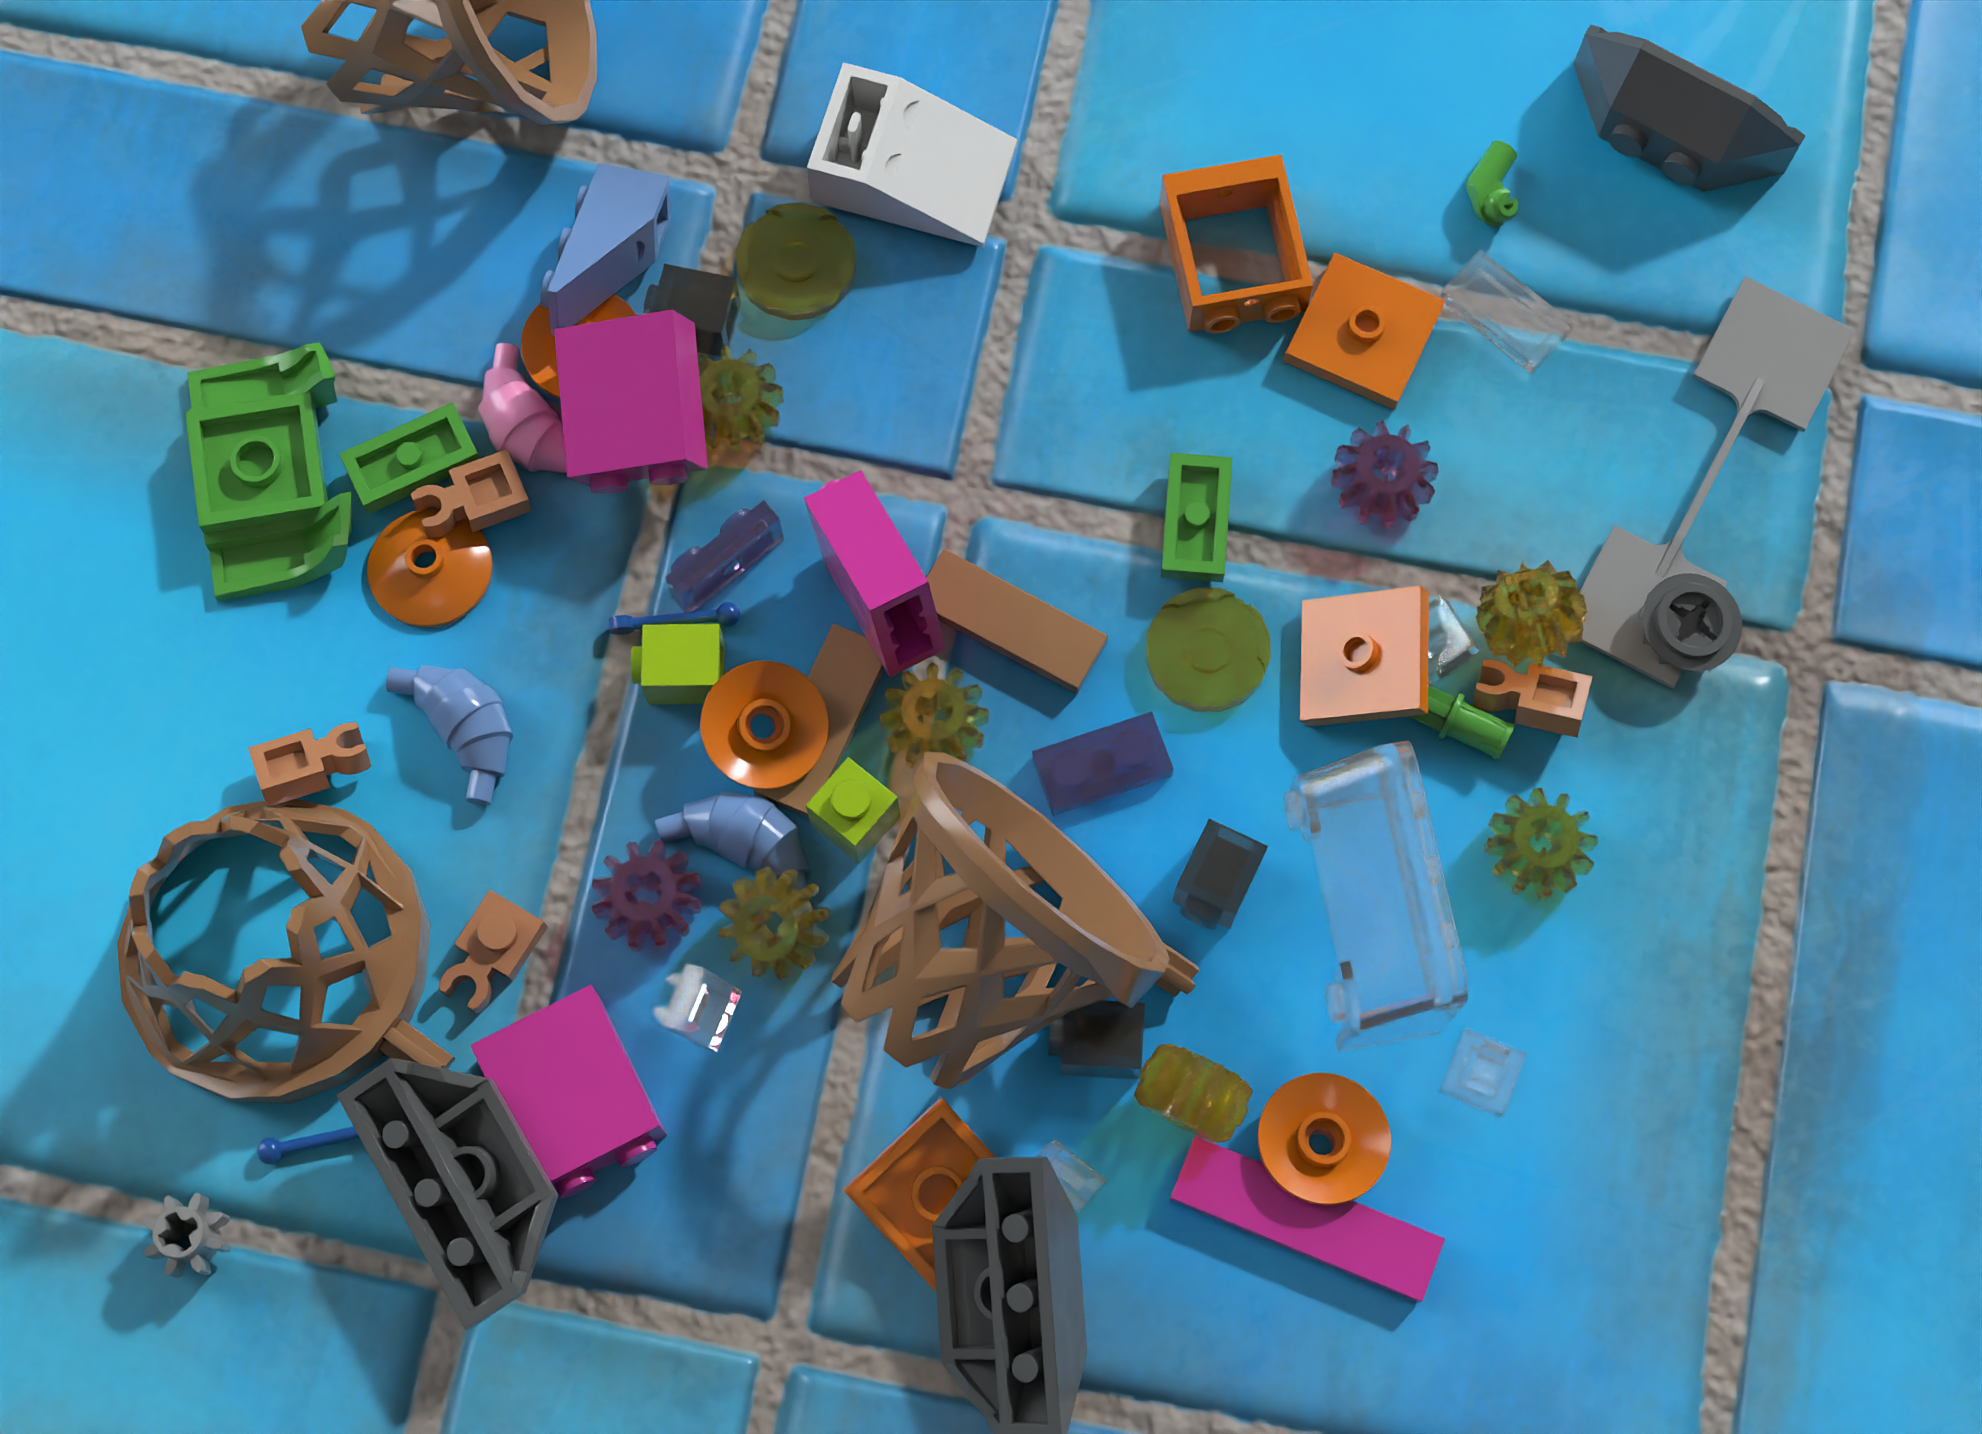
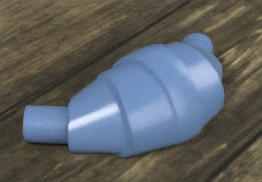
M422 665L419 670L390 667L386 679L387 692L414 695L416 706L422 709L428 716L432 727L439 734L448 749L452 750L459 759L461 768L471 773L465 800L477 805H491L496 777H504L509 743L513 738V733L504 710V704L499 694L465 668L455 670Z
M722 790L718 795L683 804V812L655 820L662 844L693 836L697 846H705L718 852L719 856L746 870L751 869L760 874L769 883L780 882L788 909L801 908L812 902L805 874L809 873L811 869L799 838V828L769 799L758 795L752 796Z

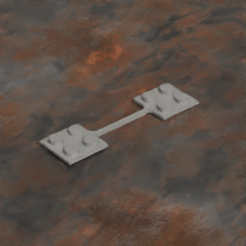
M1746 276L1744 277L1692 376L1729 395L1737 405V416L1674 538L1666 544L1655 545L1614 525L1560 627V632L1672 689L1675 687L1682 669L1670 664H1659V656L1650 645L1643 644L1644 630L1642 621L1638 617L1644 607L1647 595L1664 579L1683 573L1703 575L1726 587L1727 581L1686 560L1682 553V542L1746 418L1754 413H1765L1804 432L1856 332L1855 329ZM1701 606L1685 617L1675 614V617L1681 621V626L1678 630L1679 635L1677 636L1679 641L1688 638L1693 633L1702 634L1696 627L1700 620L1698 616L1703 611Z

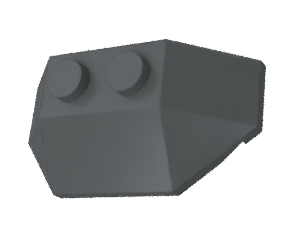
M1594 25L1589 26L1583 37L1573 65L1598 137L1609 142L1617 152L1628 157H1638L1663 170L1669 179L1678 184L1691 185L1706 192L1784 174L1805 138V135L1798 129L1787 126L1783 118L1757 96L1647 39L1621 32H1607L1602 27Z
M389 1058L338 1093L339 1101L465 1330L474 1328L526 1293L558 1198V1193L494 1080L402 1059Z
M1047 1156L982 1158L976 1162L969 1172V1177L955 1192L932 1225L941 1363L967 1398L988 1419L986 1423L994 1434H1068L1087 1356L1078 1217Z

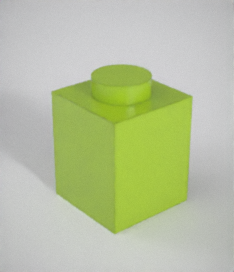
M719 624L642 626V646H632L631 679L633 684H641L648 704L704 703L713 685L725 674V641Z
M849 757L806 804L810 825L858 864L861 863L900 818L898 797Z

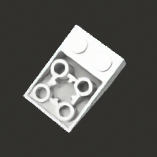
M843 63L807 165L811 202L984 248L1015 153L1017 139L903 78Z

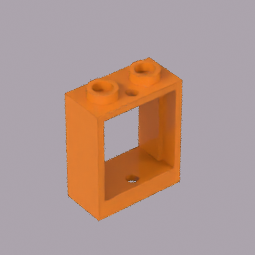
M1282 154L1162 175L1159 205L1188 332L1205 329L1208 333H1224L1235 329L1240 323L1265 319L1269 323H1281L1297 317L1301 312H1306L1313 289V282ZM1266 207L1284 282L1202 296L1185 220Z

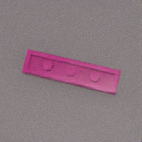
M1194 1136L1169 1199L1174 1203L1418 1304L1423 1301L1445 1238L1355 1201L1330 1206L1315 1205L1301 1201L1280 1188L1270 1177L1263 1163L1197 1136Z

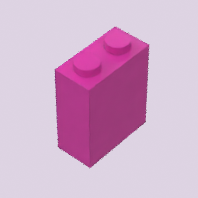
M666 310L554 329L567 478L590 486L591 493L614 494L627 491L629 489V481L649 479V483L652 485H673L686 482L688 472L708 470L694 322L674 310Z
M860 470L843 479L830 481L818 491L804 497L825 567L888 676L892 677L946 650L929 582L863 472Z
M592 985L470 1045L485 1078L493 1079L560 1198H567L587 1189L597 1181L594 1172L616 1161L619 1162L621 1167H627L649 1157L657 1151L654 1142L667 1136L600 996Z

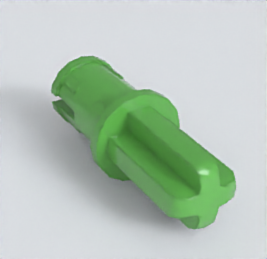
M1428 685V714L1407 717L1438 731L1437 738L1440 740H1444L1447 735L1498 761L1513 732L1515 724L1507 723L1464 702V694L1459 693L1455 698Z

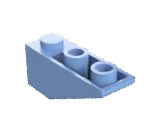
M598 163L590 186L582 185L578 192L575 206L576 220L573 228L565 227L562 231L558 247L559 262L556 270H547L543 278L540 302L542 307L549 308L552 335H555L554 329L574 326L656 262L671 222L670 176Z

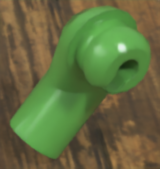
M1499 140L1493 141L1466 182V189L1477 218L1487 225L1496 227L1512 220L1518 211L1517 198L1509 199L1508 196L1511 192L1509 189H1505L1502 184V180L1517 159V153L1509 144Z

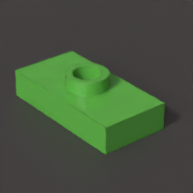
M453 402L339 453L368 514L410 496L413 491L422 486L434 485L449 478L448 470L480 459Z
M1170 452L1161 578L1223 583L1226 564L1232 457Z

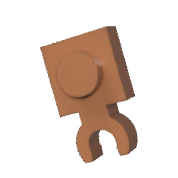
M508 449L448 470L452 486L443 488L437 485H426L411 493V498L417 512L424 511L430 507L441 509L435 516L421 520L425 534L430 539L448 534L454 528L457 521L467 518L472 532H476L531 512L528 496Z
M1483 660L1480 679L1475 687L1472 706L1487 712H1498L1506 708L1517 710L1514 724L1578 738L1593 676L1530 662L1525 675L1516 673L1509 665L1503 662Z
M357 722L341 724L333 728L326 737L314 740L310 728L248 747L267 807L330 788L326 775L336 772L344 775H353L371 767Z
M489 889L454 943L468 957L464 963L450 967L443 974L439 983V990L450 998L461 982L467 980L474 981L476 983V992L470 998L467 1007L474 1013L480 1014L491 1002L493 996L491 981L496 973L513 982L548 926L543 920Z

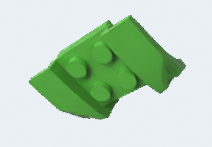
M321 343L305 344L294 350L265 358L187 372L192 409L186 411L185 415L198 523L204 533L205 545L209 550L216 600L223 601L299 587L342 567L347 554L348 538L352 532L353 511L351 507V492L340 493L330 500L327 497L316 408L338 401L334 388L336 377Z

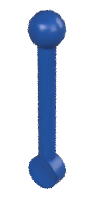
M725 602L714 610L634 618L629 615H617L609 618V632L614 635H626L633 633L634 630L642 629L643 625L700 624L719 622L723 626L730 627L739 621L740 610L735 604Z
M353 1126L283 1142L275 1138H267L258 1145L257 1155L263 1163L274 1164L285 1154L359 1139L360 1137Z

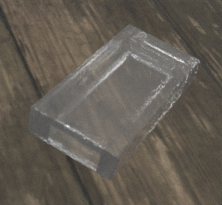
M1481 249L1441 290L1439 296L1446 300L1445 305L1531 374L1566 339L1575 325Z

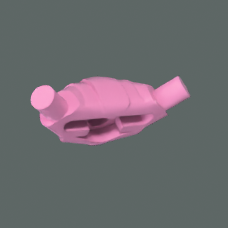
M510 343L497 344L493 368L485 372L483 396L478 407L480 416L489 434L490 442L498 452L508 449L512 461L530 472L543 470L567 473L563 425L559 420L558 414L540 393L528 384L527 378L517 371L520 348Z

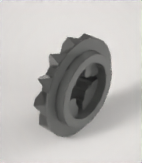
M1677 574L1661 581L1647 595L1644 607L1638 617L1642 621L1644 630L1643 644L1651 646L1659 656V664H1670L1682 669L1683 674L1704 670L1710 672L1718 667L1735 652L1742 635V617L1733 596L1717 581L1699 574ZM1701 606L1703 611L1698 616L1700 620L1696 627L1703 633V636L1693 633L1688 638L1679 641L1677 636L1679 635L1678 630L1681 626V621L1675 617V614L1685 617Z

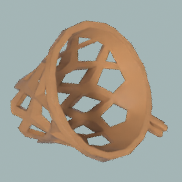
M322 0L301 25L309 53L346 60L326 85L341 102L360 103L361 114H376L422 107L526 116L538 125L564 124L577 120L587 110L597 80V33L590 0ZM350 3L377 10L358 40L328 33ZM509 15L546 27L548 46L517 62H513L492 48L487 38L503 18ZM417 19L444 30L447 35L443 39L434 40L408 34L407 29L410 23ZM549 61L551 82L530 70ZM370 69L386 73L381 77L380 85L363 83L360 80ZM459 72H460V73H463V74H466V75H469V76H472V77H475V78L478 79V81H477V80H474V79H472V78H469V77H467V76H464V75H462V74H459Z
M924 752L914 764L912 782L915 792L890 853L868 916L832 975V983L843 988L847 984L841 1004L856 1023L893 1007L883 1050L905 1068L940 1055L930 1078L934 1085L951 1090L958 1084L963 1086L1018 1043L1070 1011L1112 996L1117 1001L1133 1008L1154 983L1175 997L1181 991L1188 995L1196 986L1192 978L1199 972V967L1163 943L1149 920L1131 898L1084 850L1044 815L983 771L946 753ZM975 820L985 826L984 843L969 826ZM917 832L914 860L903 872L905 852ZM1006 841L1030 865L1029 867L1012 871L1005 864ZM942 856L956 871L955 873L944 876ZM909 880L908 892L900 895L905 883ZM1047 882L1063 899L1059 910L1031 888ZM969 917L962 948H941L940 931ZM1005 919L1027 937L1005 938ZM897 962L894 978L872 988L874 978ZM1061 963L1067 967L1054 988H1046L1056 964ZM1027 974L1015 996L1004 998V980ZM1081 976L1089 979L1082 986L1074 987ZM949 995L936 1029L912 1037L918 1007Z
M293 799L271 807H267L265 801L229 806L204 821L188 822L164 836L156 857L137 869L129 893L130 905L117 942L121 999L149 1053L172 1075L229 1102L294 1103L352 1081L381 1060L384 1055L387 1058H397L448 1069L454 1062L455 1057L409 1024L426 984L431 925L413 871L368 822L347 810L299 799ZM302 831L340 836L357 848L352 863L350 864L312 844ZM249 833L280 846L279 856L284 862L287 871L310 897V899L291 909L286 931L292 958L260 959L244 968L236 991L204 975L185 971L175 976L153 946L152 924L149 912L161 885L170 873L194 849L217 837L221 839ZM307 858H320L341 869L343 872L331 885L309 863ZM369 862L376 884L366 876ZM362 887L382 902L392 934L368 947L351 913ZM332 919L338 922L354 951L321 959L314 928ZM361 972L371 1001L352 1025L321 1023L328 986ZM268 985L300 986L299 1020L268 1012L262 1008ZM195 997L227 1014L215 1032L196 1013L192 1000ZM163 1005L180 1009L209 1042L194 1053L175 1039ZM257 1028L298 1036L291 1062H256L235 1046ZM226 1054L236 1062L210 1061Z

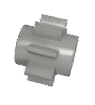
M199 1193L194 1194L188 1207H183V1204L173 1197H164L166 1211L157 1220L144 1219L143 1225L153 1230L152 1238L154 1244L145 1249L144 1255L152 1259H162L168 1256L165 1274L175 1278H180L184 1273L187 1263L191 1264L197 1273L209 1275L211 1269L208 1260L217 1251L230 1252L231 1246L221 1241L220 1230L221 1227L231 1220L229 1215L222 1212H214L208 1216L205 1215L209 1207V1198ZM187 1222L198 1227L197 1230L189 1235L192 1246L188 1249L177 1245V1242L186 1236L183 1225Z

